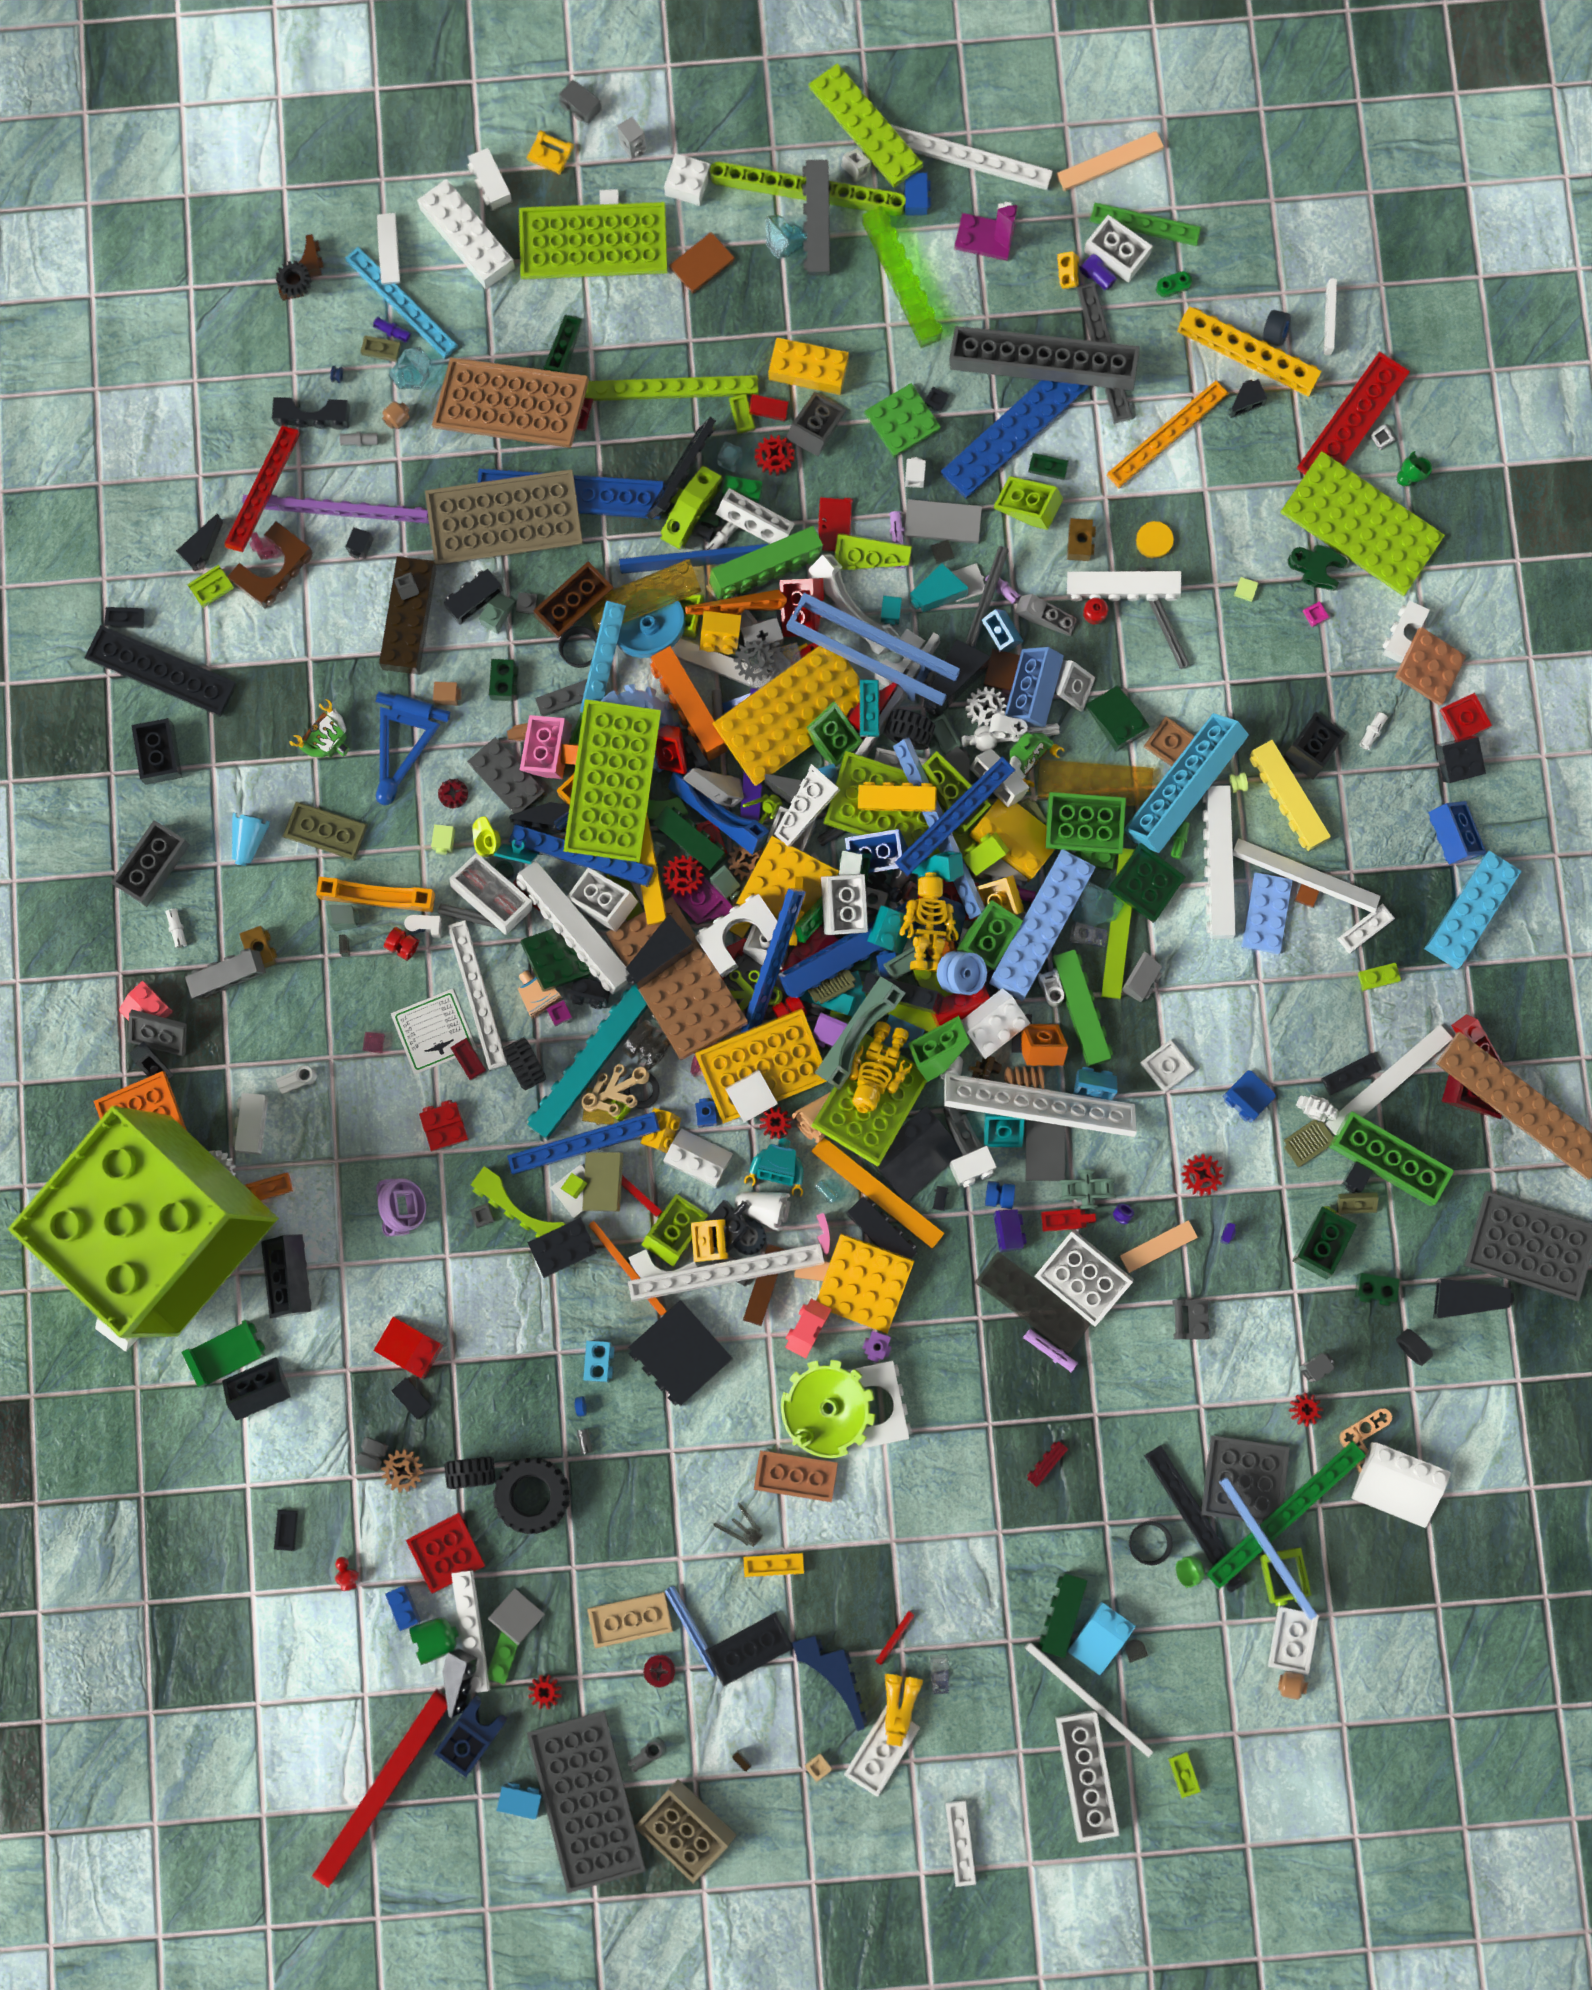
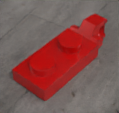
M1080 1209L1041 1212L1043 1232L1086 1228V1223L1096 1222V1215L1085 1214V1210Z

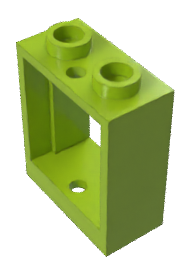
M1296 1547L1276 1551L1281 1560L1295 1557L1302 1592L1306 1598L1307 1596H1312L1302 1549ZM1266 1554L1259 1555L1269 1602L1275 1603L1276 1606L1288 1604L1287 1600L1295 1599L1292 1593L1275 1596L1268 1562L1271 1561Z

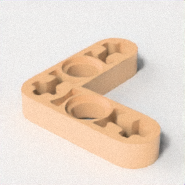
M1387 1409L1375 1410L1344 1429L1339 1436L1341 1444L1345 1447L1350 1443L1344 1440L1346 1433L1353 1434L1352 1441L1355 1444L1359 1443L1360 1446L1358 1447L1367 1455L1368 1450L1362 1441L1389 1425L1392 1415ZM1379 1413L1387 1415V1417H1385V1423L1383 1421H1379L1374 1424V1422L1370 1420L1371 1417L1373 1420L1379 1418ZM1363 1422L1370 1424L1371 1430L1369 1433L1361 1431L1360 1426ZM1365 1458L1356 1465L1359 1473L1362 1470L1360 1464L1364 1463Z

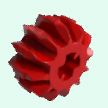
M771 1107V1114L764 1111L763 1114L767 1118L760 1117V1121L765 1123L760 1125V1129H766L763 1133L764 1136L770 1132V1139L772 1140L775 1134H777L778 1139H781V1132L787 1136L788 1132L785 1128H792L790 1124H786L792 1121L791 1117L785 1118L788 1112L784 1111L780 1114L781 1107H778L777 1112H774V1108ZM773 1119L775 1121L780 1120L779 1127L776 1125L774 1127L771 1126Z
M1303 1393L1302 1398L1296 1395L1297 1402L1290 1401V1404L1295 1406V1408L1289 1409V1412H1295L1291 1419L1298 1418L1297 1425H1301L1303 1421L1305 1427L1309 1426V1421L1315 1425V1418L1321 1419L1322 1417L1317 1411H1323V1408H1317L1316 1406L1321 1401L1316 1400L1313 1402L1315 1398L1313 1394L1310 1395L1309 1399L1307 1393ZM1304 1404H1306L1307 1408H1310V1412H1307L1308 1415L1302 1412V1408L1305 1407Z
M540 1675V1683L538 1680L533 1679L532 1682L536 1687H528L529 1690L534 1691V1693L528 1695V1698L535 1697L536 1699L532 1702V1705L539 1701V1709L543 1708L544 1703L546 1708L550 1709V1701L554 1705L558 1704L554 1697L561 1698L562 1695L556 1693V1691L561 1690L562 1687L554 1686L558 1682L557 1679L553 1680L552 1683L550 1682L551 1675L546 1677V1681L544 1676ZM541 1687L543 1689L548 1688L550 1690L548 1692L550 1693L549 1697L547 1695L542 1696L540 1694L542 1692L540 1690Z

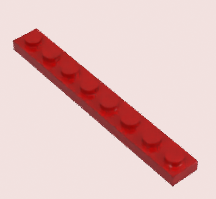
M281 426L224 543L226 548L244 552L300 436L299 430Z

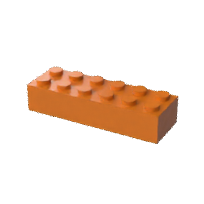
M671 646L651 656L652 663L650 667L655 679H660V687L663 693L669 695V702L673 710H678L680 722L683 726L687 725L688 735H691L697 742L696 744L709 762L727 752L726 743L712 724L714 719Z

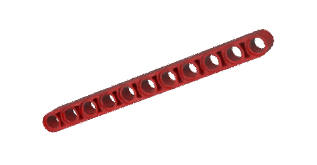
M436 1689L313 1873L312 1877L327 1888L332 1885L448 1710L445 1693Z

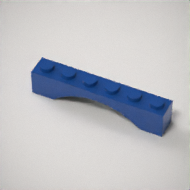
M688 767L686 774H688L692 769ZM672 773L668 788L750 854H755L765 846L770 831L757 820L745 819L732 814L683 779L686 774Z

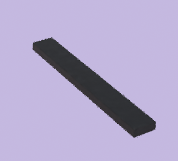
M1160 1445L1145 1454L1144 1457L1211 1565L1214 1566L1228 1552L1206 1516L1201 1515V1508ZM1239 1571L1224 1586L1231 1593L1247 1582Z

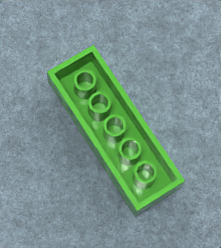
M811 526L712 568L709 583L718 600L734 598L736 594H745L757 585L758 587L764 586L771 579H780L785 573L790 571L796 572L806 564L813 565L820 558L823 544L814 526Z
M1353 1111L1346 1115L1329 1145V1148L1353 1162L1357 1161L1372 1170L1375 1175L1429 1206L1436 1205L1454 1172L1451 1168Z

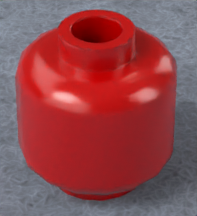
M1098 597L1089 599L1083 609L1085 620L1093 625L1102 623L1108 613L1107 603Z

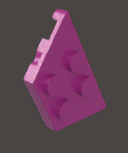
M694 871V873L691 875V878L693 879V881H695V878H696V872H695V871ZM680 874V878L684 877L687 879L686 874ZM705 877L699 879L703 884L697 885L699 891L692 890L691 896L688 892L685 893L684 897H682L680 892L677 896L674 895V890L671 897H673L676 904L696 925L716 920L721 916L725 917L733 908ZM681 885L680 887H681V888H685V887H688V886H687V885Z

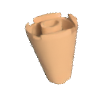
M831 1092L792 1114L793 1120L796 1118L798 1121L796 1124L798 1129L808 1139L812 1140L815 1138V1143L820 1142L825 1134L811 1127Z

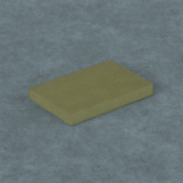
M586 1153L584 1181L588 1184L583 1189L582 1211L620 1212L623 1153Z

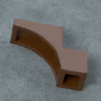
M313 234L305 235L306 247L298 264L301 262L306 266L311 277L321 276V268H324L322 257L318 255V251H321L319 241L314 239ZM290 275L287 278V283L290 285L297 284L301 279L300 275ZM278 286L282 301L294 299L292 295L291 297H288L287 294L284 295Z

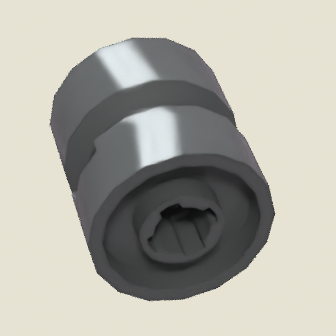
M365 1437L361 1446L364 1451L359 1452L354 1463L379 1472L382 1463L380 1457L386 1455L389 1446Z

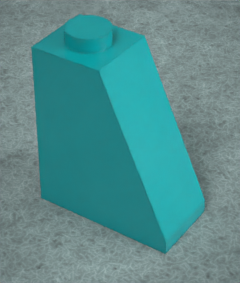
M941 563L910 593V603L917 610L921 609L923 612L968 596L969 588Z

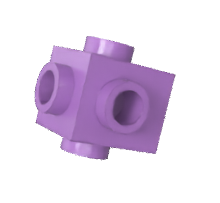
M872 1331L870 1339L866 1338L862 1349L866 1350L864 1354L868 1355L867 1359L878 1363L879 1359L883 1361L884 1357L888 1358L892 1346H889L891 1337ZM878 1344L881 1349L876 1351L873 1346Z

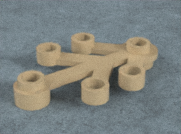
M622 1064L614 1067L611 1080L606 1073H600L592 1093H587L583 1096L582 1107L588 1112H593L596 1109L607 1111L611 1116L616 1117L621 1112L620 1107L615 1103L610 1105L602 1102L609 1098L625 1103L629 1108H634L638 1100L633 1095H624L619 1092L637 1083H647L649 1072L643 1067H637L633 1071L631 1078L619 1084L617 1083L620 1077H624L627 1073V1069ZM608 1085L606 1090L600 1093L603 1086Z

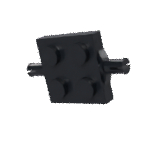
M723 1200L706 1220L725 1219L726 1253L730 1252L750 1228L742 1215L749 1206L745 1201H742L737 1208H734L727 1200ZM715 1226L712 1227L714 1247L718 1250Z

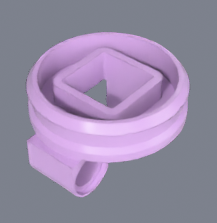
M385 1179L378 1182L376 1192L378 1195L379 1213L384 1221L382 1224L384 1235L391 1237L410 1234L409 1230L417 1228L425 1217L426 1202L422 1191L414 1182L408 1179ZM405 1195L408 1215H399L397 1198Z

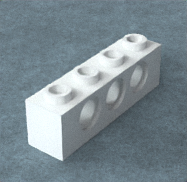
M730 488L723 497L716 512V515L770 544L788 537L795 523Z

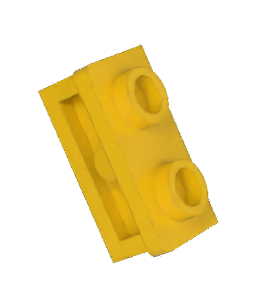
M653 1108L652 1112L656 1113L660 1131L643 1136L640 1144L667 1153L680 1127L681 1118L671 1112Z

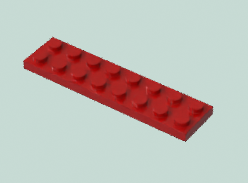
M1379 351L1296 469L1306 474L1321 451L1344 466L1407 378L1410 371Z

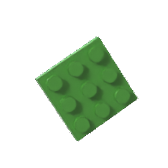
M912 383L864 411V414L893 458L941 430L940 425Z

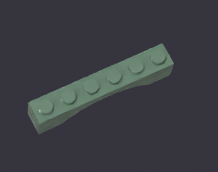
M880 976L815 1074L840 1090L851 1074L854 1054L862 1038L878 1019L896 1008L905 992Z

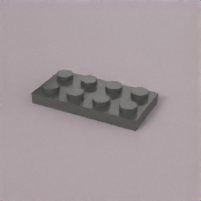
M496 737L467 761L513 814L527 810L545 794V791L529 773L520 770V763Z

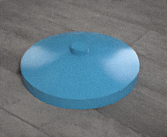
M645 590L631 595L621 603L626 607L617 645L626 654L637 658H651V656L669 646L672 648L681 638L685 629L686 618L680 602L673 595L661 590Z

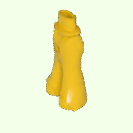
M885 1674L887 1691L885 1735H888L887 1745L902 1747L903 1739L906 1738L910 1726L914 1703L922 1687L923 1680L905 1677L901 1708H899L903 1676Z

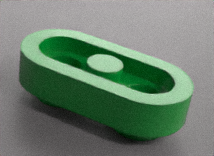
M1185 271L1163 277L1157 282L1156 292L1161 297H1170L1187 291L1191 287L1192 277ZM1184 278L1186 281L1182 282L1180 279ZM1163 284H1167L1169 287L1165 288Z

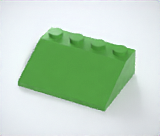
M1049 792L1046 818V849L1122 854L1126 798Z

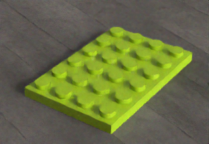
M867 1034L864 1035L856 1050V1054H858L863 1045V1055L860 1057L861 1065L865 1062H873L865 1059L870 1043L874 1041V1038ZM882 1044L883 1049L888 1050L889 1047ZM900 1055L895 1069L887 1067L892 1072L891 1081L894 1079L893 1075L895 1072L899 1071L900 1063L905 1060L903 1070L909 1068L912 1063L911 1071L905 1075V1080L902 1083L900 1082L899 1088L895 1093L891 1094L888 1090L884 1094L880 1093L881 1096L874 1111L862 1113L856 1109L852 1099L858 1087V1078L850 1080L848 1077L840 1090L834 1086L811 1127L874 1165L879 1166L927 1081L914 1062Z

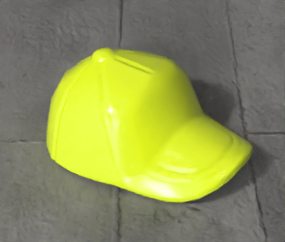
M482 816L473 824L474 846L480 856L489 857L493 856L500 847L501 836L498 831L491 827L488 818Z

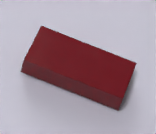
M467 1038L450 1047L470 1081L487 1071Z

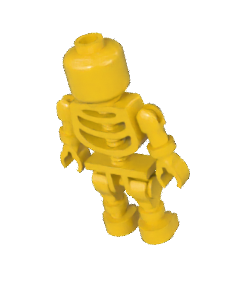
M928 872L925 873V876L918 879V895L922 898L909 900L906 904L907 912L903 918L905 923L900 929V936L905 935V930H908L907 938L912 937L913 934L921 935L913 939L916 951L914 958H916V961L910 962V970L937 972L938 964L943 957L941 954L945 947L944 939L937 937L945 936V940L949 942L951 941V934L953 935V941H957L959 936L954 927L956 921L953 920V906L949 903L946 904L944 900H938L943 895V879L937 877V873ZM939 916L938 919L934 921V917ZM916 921L919 924L926 925L925 930H914L912 922ZM943 922L947 927L946 932L934 931V925ZM928 946L932 949L933 953L931 955L933 962L930 963L924 961V958H926L924 952Z
M877 1022L874 1029V1041L870 1043L865 1059L873 1062H865L861 1065L860 1057L863 1055V1045L858 1054L855 1052L849 1079L856 1080L858 1078V1087L852 1102L859 1112L867 1113L874 1111L878 1105L880 1093L884 1094L886 1090L891 1094L895 1093L899 1088L900 1082L902 1083L905 1080V1075L910 1073L912 1063L909 1068L903 1070V1065H905V1060L900 1063L899 1071L895 1072L893 1075L894 1079L891 1081L892 1072L887 1068H896L901 1053L899 1050L903 1047L904 1043L906 1044L909 1037L907 1030L896 1028L892 1036V1048L889 1047L888 1050H885L881 1043L888 1037L891 1026L885 1022Z

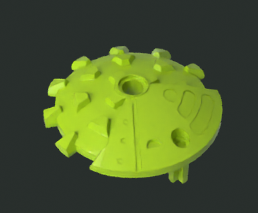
M818 1360L808 1363V1371L802 1375L796 1371L789 1380L794 1384L789 1393L783 1392L781 1398L782 1419L788 1434L793 1439L792 1444L800 1446L812 1455L823 1458H837L849 1454L847 1447L855 1442L858 1446H861L867 1439L863 1435L867 1424L873 1425L875 1422V1414L870 1413L869 1401L874 1400L872 1390L864 1389L859 1381L862 1378V1374L859 1371L853 1369L850 1373L841 1368L842 1362L839 1360H831L830 1365L819 1366ZM828 1403L833 1405V1412L828 1409Z

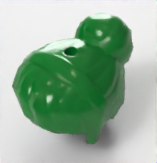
M1413 451L1404 460L1401 471L1397 474V483L1400 486L1406 487L1411 485L1412 482L1427 479L1432 472L1431 462L1423 457L1417 458L1416 452Z

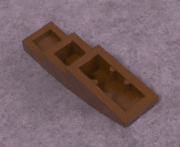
M768 1244L764 1254L785 1251L786 1249ZM779 1273L756 1277L743 1321L762 1326Z

